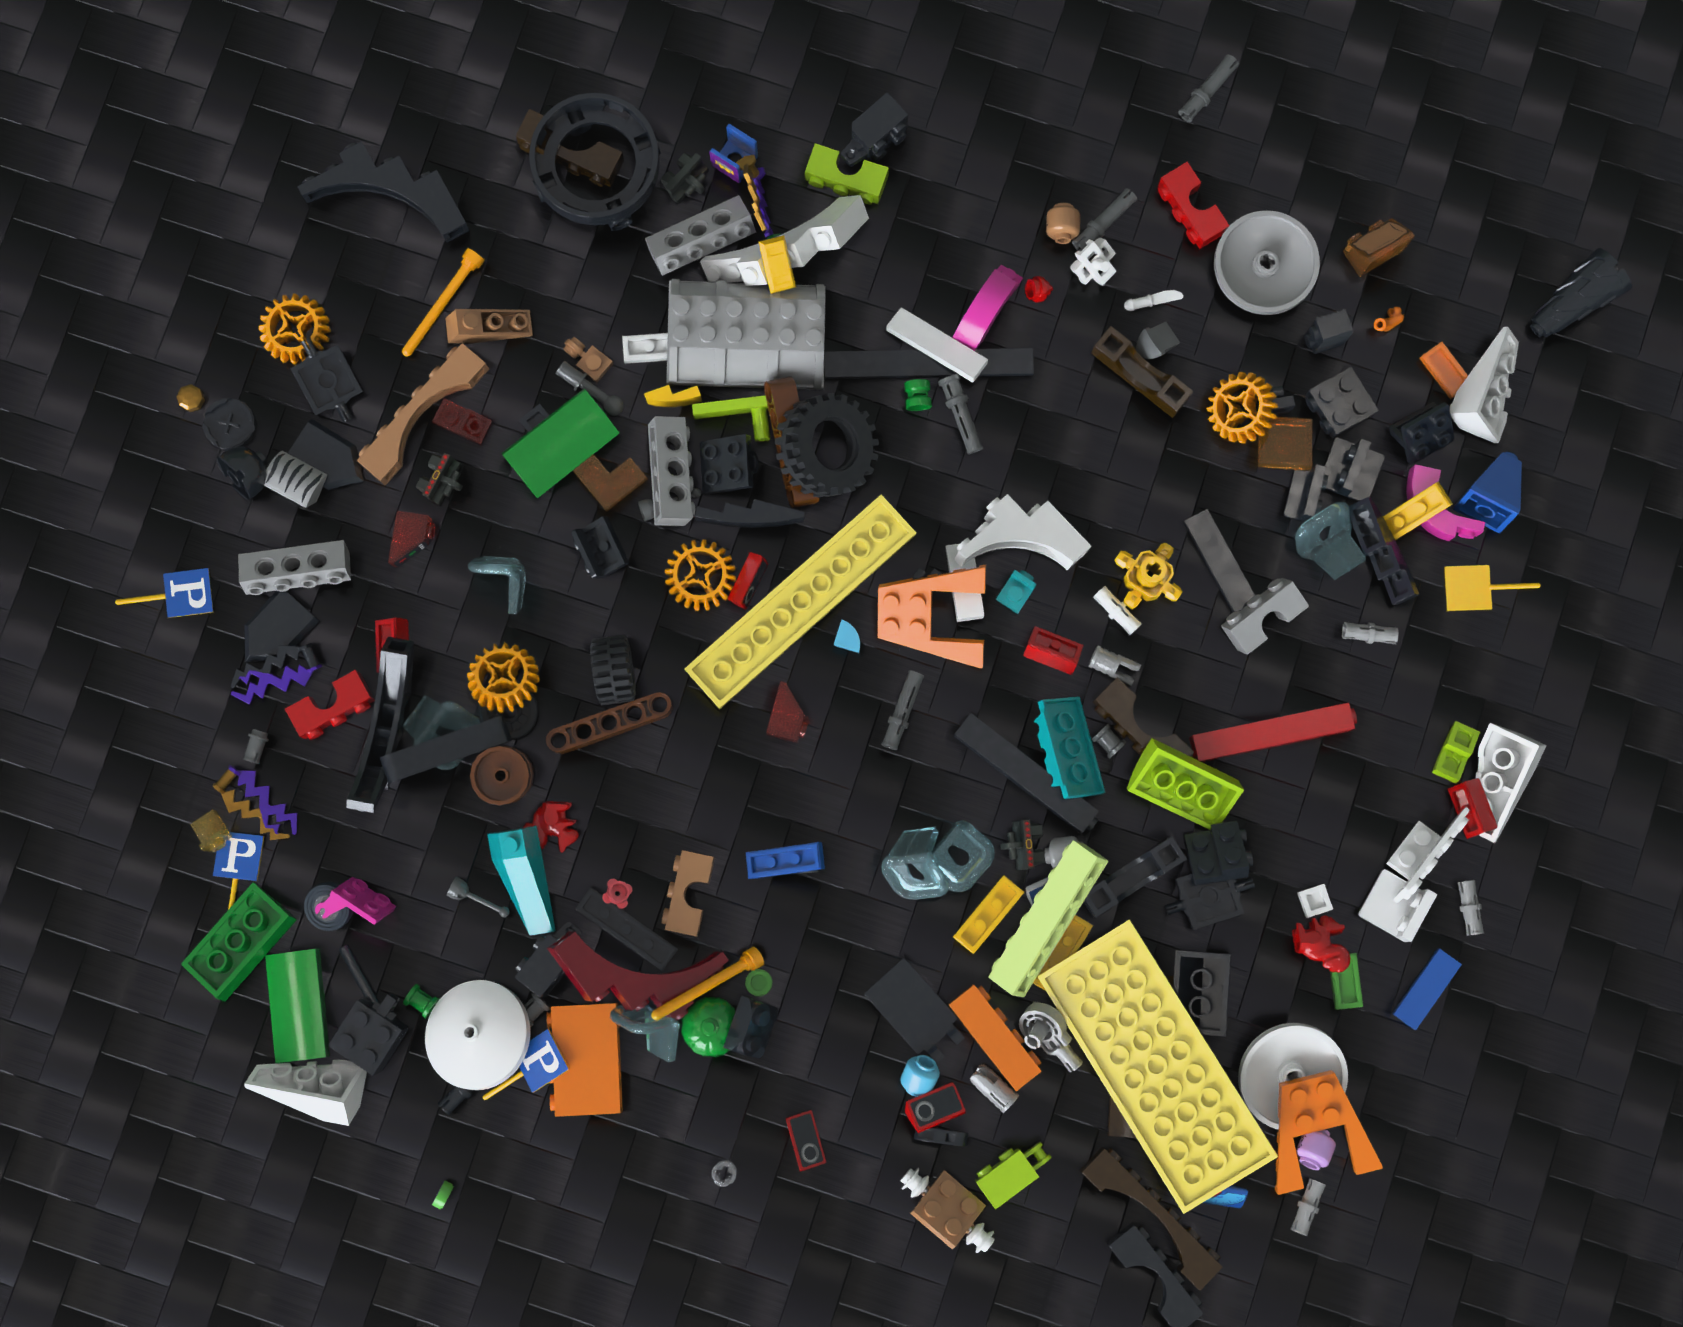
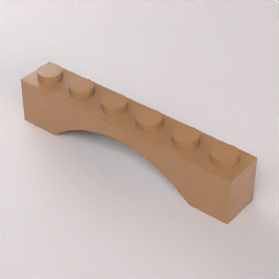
M463 343L459 347H454L446 356L447 360L441 367L437 366L432 370L428 382L424 386L420 385L412 393L411 401L406 406L402 405L394 414L395 418L389 425L386 424L381 427L377 432L376 440L371 445L367 444L360 451V457L357 461L382 484L386 485L402 468L406 441L419 417L432 404L443 397L458 391L472 389L489 370L487 364Z

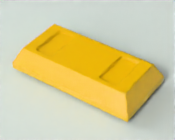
M785 236L759 241L770 294L795 288L796 285Z

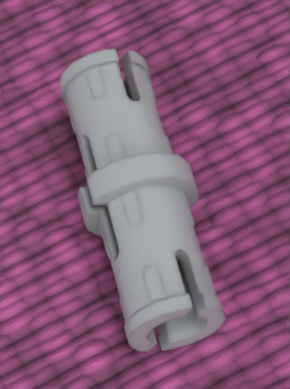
M1344 622L1342 627L1343 639L1362 640L1369 644L1373 642L1396 644L1398 641L1399 631L1396 627L1375 626V623L1365 625Z
M1475 880L1457 882L1462 904L1460 912H1463L1465 919L1466 935L1483 934L1484 930L1480 913L1482 905L1478 902Z
M1309 1178L1302 1200L1298 1201L1297 1206L1299 1208L1290 1230L1308 1236L1314 1215L1319 1212L1317 1207L1326 1187L1325 1184Z

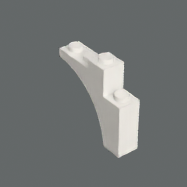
M1007 494L1001 500L998 497L995 498L986 507L989 510L984 517L986 521L975 531L977 536L972 540L966 538L958 545L956 549L959 552L954 560L960 566H963L969 560L988 551L1019 548L1043 554L1068 570L1087 553L1091 545L1049 501L1042 506L1036 504L1026 514Z

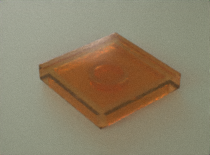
M1270 418L1268 422L1271 423L1272 428L1264 427L1265 435H1258V467L1311 470L1312 419Z

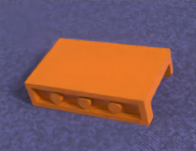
M618 1003L552 1006L551 1012H547V1028H552V1036L569 1070L549 1082L554 1083V1094H550V1110L555 1111V1117L622 1113Z

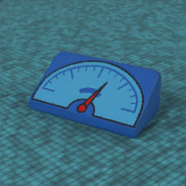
M1231 1185L1203 1203L1241 1208L1246 1200L1248 1191L1243 1187Z

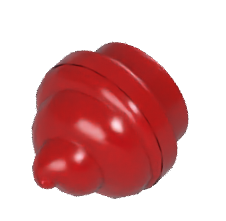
M1034 276L1032 279H1028L1025 285L1026 297L1034 302L1045 301L1047 296L1053 291L1050 283L1041 276Z

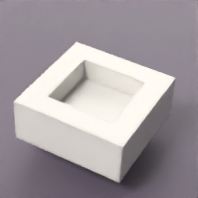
M1325 884L1297 892L1306 918L1333 910Z

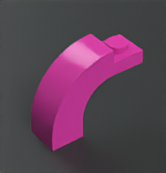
M1003 265L995 269L973 300L952 338L976 351L985 339L997 315L1018 288L1023 278L1012 269L1006 268Z
M1415 464L1408 473L1406 486L1407 500L1439 482L1441 470ZM1444 509L1422 523L1421 526L1432 535L1450 541L1456 536V532L1459 537L1474 539V536L1477 537L1483 533L1485 522L1460 517Z

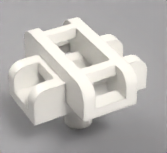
M1098 238L1095 241L1089 239L1086 242L1087 246L1082 251L1075 253L1078 259L1071 265L1070 269L1076 273L1080 282L1085 285L1092 278L1098 284L1104 285L1116 272L1109 262L1116 253L1105 239ZM1094 253H1095L1096 256H1095L1091 261H1089V259H1090V258L1094 255Z

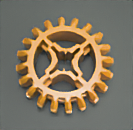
M293 293L291 300L286 295H283L282 303L273 299L275 307L273 309L268 306L265 308L269 315L261 316L260 319L266 324L260 325L259 330L264 333L260 336V340L266 342L264 348L267 351H272L271 355L274 358L280 356V360L283 363H286L290 358L292 364H297L299 357L302 362L307 357L302 344L297 347H285L282 344L285 342L288 344L292 341L299 343L303 340L306 341L307 331L312 327L311 324L314 323L311 340L315 348L322 351L324 347L320 343L329 342V338L324 334L331 332V328L326 325L330 320L328 316H324V308L318 307L316 300L309 302L307 295H303L299 299V296ZM293 311L307 312L306 315L301 314L297 317L289 315ZM282 318V320H283V325H282V327L277 331L278 334L276 335V327H277V324H278L279 320ZM289 321H291L294 324V326H297L298 332L301 335L300 337L296 333H293L292 326L290 325Z
M1239 372L1238 376L1229 374V382L1222 379L1220 380L1222 387L1213 388V391L1217 394L1215 397L1210 396L1208 398L1209 401L1213 402V406H1209L1206 409L1214 413L1208 419L1210 422L1215 423L1213 429L1217 432L1220 431L1222 438L1226 439L1228 437L1229 441L1234 443L1237 440L1240 443H1246L1247 439L1256 441V434L1260 436L1265 435L1264 427L1272 428L1271 423L1268 421L1270 418H1277L1276 414L1271 412L1272 409H1276L1279 406L1271 402L1277 396L1275 393L1270 392L1272 389L1271 384H1264L1265 379L1259 376L1256 378V374L1251 372L1248 375L1244 372ZM1248 387L1246 392L1243 391L1239 396H1232L1237 390ZM1259 399V409L1257 411L1256 402ZM1236 402L1242 404L1249 413L1244 412ZM1228 404L1229 412L1226 415V406ZM1250 418L1253 420L1247 426L1236 428L1238 424H1242L1245 419Z
M703 539L701 541V547H697L696 541L692 540V548L689 550L686 544L681 545L684 551L683 554L674 550L673 554L677 561L668 559L667 563L674 568L665 569V574L673 577L666 579L665 583L666 585H675L670 588L669 593L674 595L679 592L675 600L677 603H680L685 598V608L688 609L691 603L695 602V611H699L700 603H704L705 609L710 610L708 602L713 601L714 605L718 607L720 603L717 597L720 596L723 600L728 599L727 594L723 591L731 592L733 586L727 582H735L736 576L728 573L734 572L736 568L735 565L726 566L732 561V557L729 555L722 558L726 552L723 547L715 552L717 548L715 542H712L710 548H707L706 540ZM694 556H709L716 560V562L713 564L710 562L706 565L701 564ZM688 561L691 572L684 577L685 580L679 582L680 569ZM694 565H696L698 570H702V573L704 570L706 571L704 575L707 586L703 580L700 581L699 578L697 580L694 579L697 576ZM722 568L721 582L713 590L710 579L716 574L717 570ZM700 586L707 594L693 595L684 589Z
M505 642L500 649L496 644H493V650L490 652L484 648V656L476 655L475 660L477 663H470L469 668L472 672L467 673V678L470 681L468 688L472 691L473 699L478 700L481 707L487 705L488 710L491 712L497 707L501 714L504 712L505 707H508L511 712L514 711V705L516 704L523 708V700L531 701L532 696L530 693L537 692L535 684L540 681L539 675H537L539 669L535 664L534 657L528 656L527 650H520L516 644L509 649L508 644ZM522 668L524 676L521 683L518 684L516 676L518 675V670ZM489 672L491 679L488 681L489 685L485 689L483 687V680L486 673Z

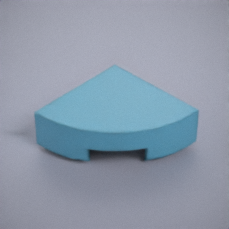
M841 619L834 646L859 653L860 639L857 631L851 624Z

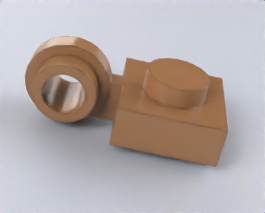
M573 337L565 342L566 346L563 348L565 352L574 359L577 356L581 357L576 367L583 373H587V376L596 383L613 365V361L593 345L585 353L583 351L585 345L577 338Z

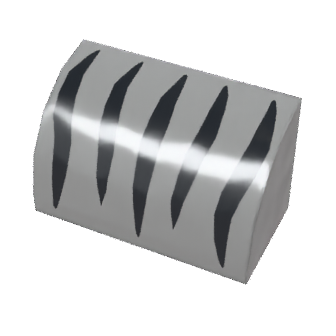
M281 451L274 457L266 469L267 476L264 486L307 508L317 502L327 474Z

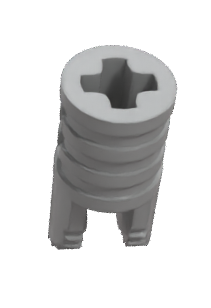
M1097 645L1088 667L1108 674L1112 678L1116 679L1118 677L1122 682L1132 686L1134 679L1127 674L1117 671V668L1121 664L1131 670L1139 671L1141 664L1119 654L1116 655L1114 652H1110Z
M979 1065L976 1072L970 1077L971 1083L990 1102H993L1002 1113L1019 1097V1094L1013 1091L987 1065Z

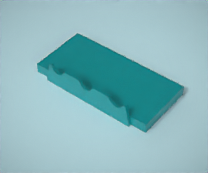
M1080 697L1039 701L1038 705L1041 714L1034 720V723L1039 725V733L1037 735L1041 748H1044L1046 751V758L1044 759L1048 774H1051L1053 777L1051 787L1060 786L1064 799L1096 796L1106 793Z

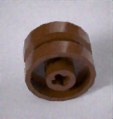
M497 746L488 748L477 756L472 764L470 779L472 788L478 797L490 804L504 805L517 802L527 795L533 784L534 771L532 763L525 753L514 747ZM502 771L506 774L503 781L502 778H498V773Z

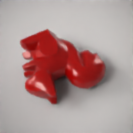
M545 801L534 813L532 823H525L524 827L537 826L541 850L547 844L548 835L558 837L561 853L566 850L567 846L573 844L578 839V831L568 828V826L574 825L576 820L566 818V810L572 806V802Z
M1326 915L1320 917L1319 923L1316 918H1312L1311 922H1309V929H1304L1301 923H1296V929L1292 930L1295 952L1303 954L1313 961H1322L1323 967L1329 969L1330 972H1343L1350 965L1351 958L1346 947L1340 944H1332L1330 936L1342 933L1345 929L1344 925L1337 923L1333 918Z

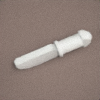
M1176 290L1162 291L1152 295L1148 294L1145 297L1127 300L1124 307L1128 311H1134L1139 308L1152 307L1153 305L1180 300L1183 298V294Z

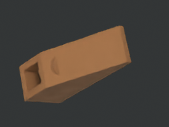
M455 309L445 318L448 343H481L533 335L530 310Z

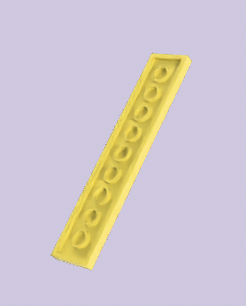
M881 494L684 670L715 705L721 709L916 535V532Z

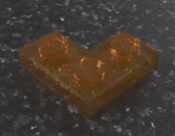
M593 454L573 470L606 512L647 480V477L631 458L627 459L609 474Z

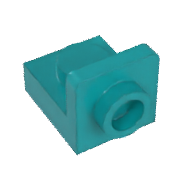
M1014 570L996 600L1018 614L1037 585L1033 582L1034 577L1023 570L1020 572Z

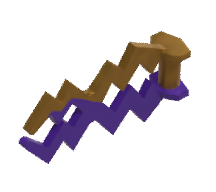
M754 155L744 156L736 163L740 166V170H743V175L748 183L747 187L754 200V203L751 204L755 211L754 215L761 230H766L764 233L765 237H768L774 233L769 225L771 222L765 211V208L768 206L763 197L765 191L760 182V179L766 174L763 167L756 168L754 165L756 163Z
M229 765L227 771L213 784V787L221 793L229 813L241 809L242 818L259 817L260 834L270 832V840L290 838V834L278 833L280 824L268 825L269 815L276 814V822L291 820L292 834H297L298 813L285 814L286 804L269 805L270 786L255 787L256 771H240L234 766ZM236 775L239 776L238 786L246 784L245 797L260 795L258 809L250 811V800L234 802L235 790L226 792L225 788Z

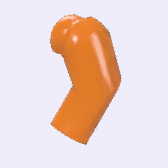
M1400 307L1388 309L1387 314L1389 318L1376 319L1374 321V328L1377 331L1387 332L1399 325L1404 319L1402 309Z

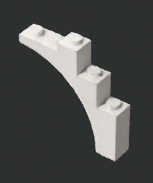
M861 195L839 197L828 208L812 219L779 235L785 236L792 268L804 267L818 251L840 249L869 219ZM759 244L723 254L705 256L700 261L708 282H716V280L727 281V283L744 281L745 286L768 284Z

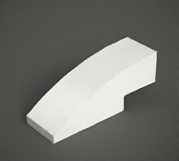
M959 544L945 546L949 573L966 568V570L977 568L975 557L963 566H960L954 560L959 552L956 549ZM952 592L957 622L984 618L981 593Z

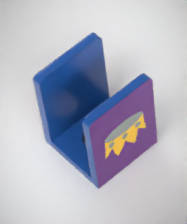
M728 124L726 127L728 141L720 153L713 148L709 151L711 166L740 183L744 177L743 170H740V166L728 157L736 153L742 158L754 155L757 159V141L731 124Z

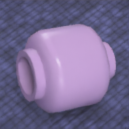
M1327 1130L1302 1135L1296 1149L1297 1156L1300 1158L1299 1162L1313 1170H1319L1320 1167L1328 1166L1336 1143L1330 1137V1132Z

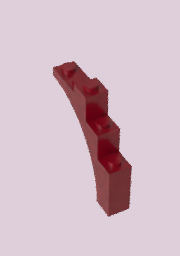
M568 931L547 948L585 1001L595 1000L598 1002L609 994L608 988H610L625 1010L635 1009L636 1011L641 1010L650 1002L648 1000L649 997L657 1008L700 984L709 976L712 977L724 970L723 965L729 961L723 952H713L700 962L678 971L644 974L630 971L607 961L584 943L575 931ZM691 1001L664 1018L672 1020L674 1018L676 1020L681 1019L688 1013V1007L694 1002Z

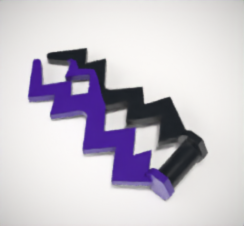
M312 643L302 647L278 645L277 657L268 654L263 669H259L249 663H246L245 671L237 668L231 688L236 687L240 679L248 684L251 674L260 679L258 685L250 682L246 695L236 691H232L231 695L251 704L254 693L262 699L264 698L269 683L284 692H287L291 679L305 687L314 670L322 667L313 651ZM301 650L310 668L307 669L299 664L297 672L286 666L282 679L271 674L272 664L282 669L286 655L298 660Z

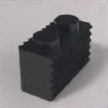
M1337 310L1336 313L1332 312L1331 315L1327 313L1326 316L1317 317L1309 327L1307 333L1304 334V339L1309 349L1312 348L1314 354L1342 346L1352 335L1353 328L1346 310Z

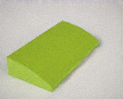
M1151 738L1139 758L1127 786L1129 792L1209 830L1212 824L1223 822L1244 791L1239 780Z

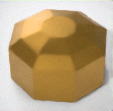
M191 384L181 387L177 394L179 406L190 412L201 409L205 401L202 390Z

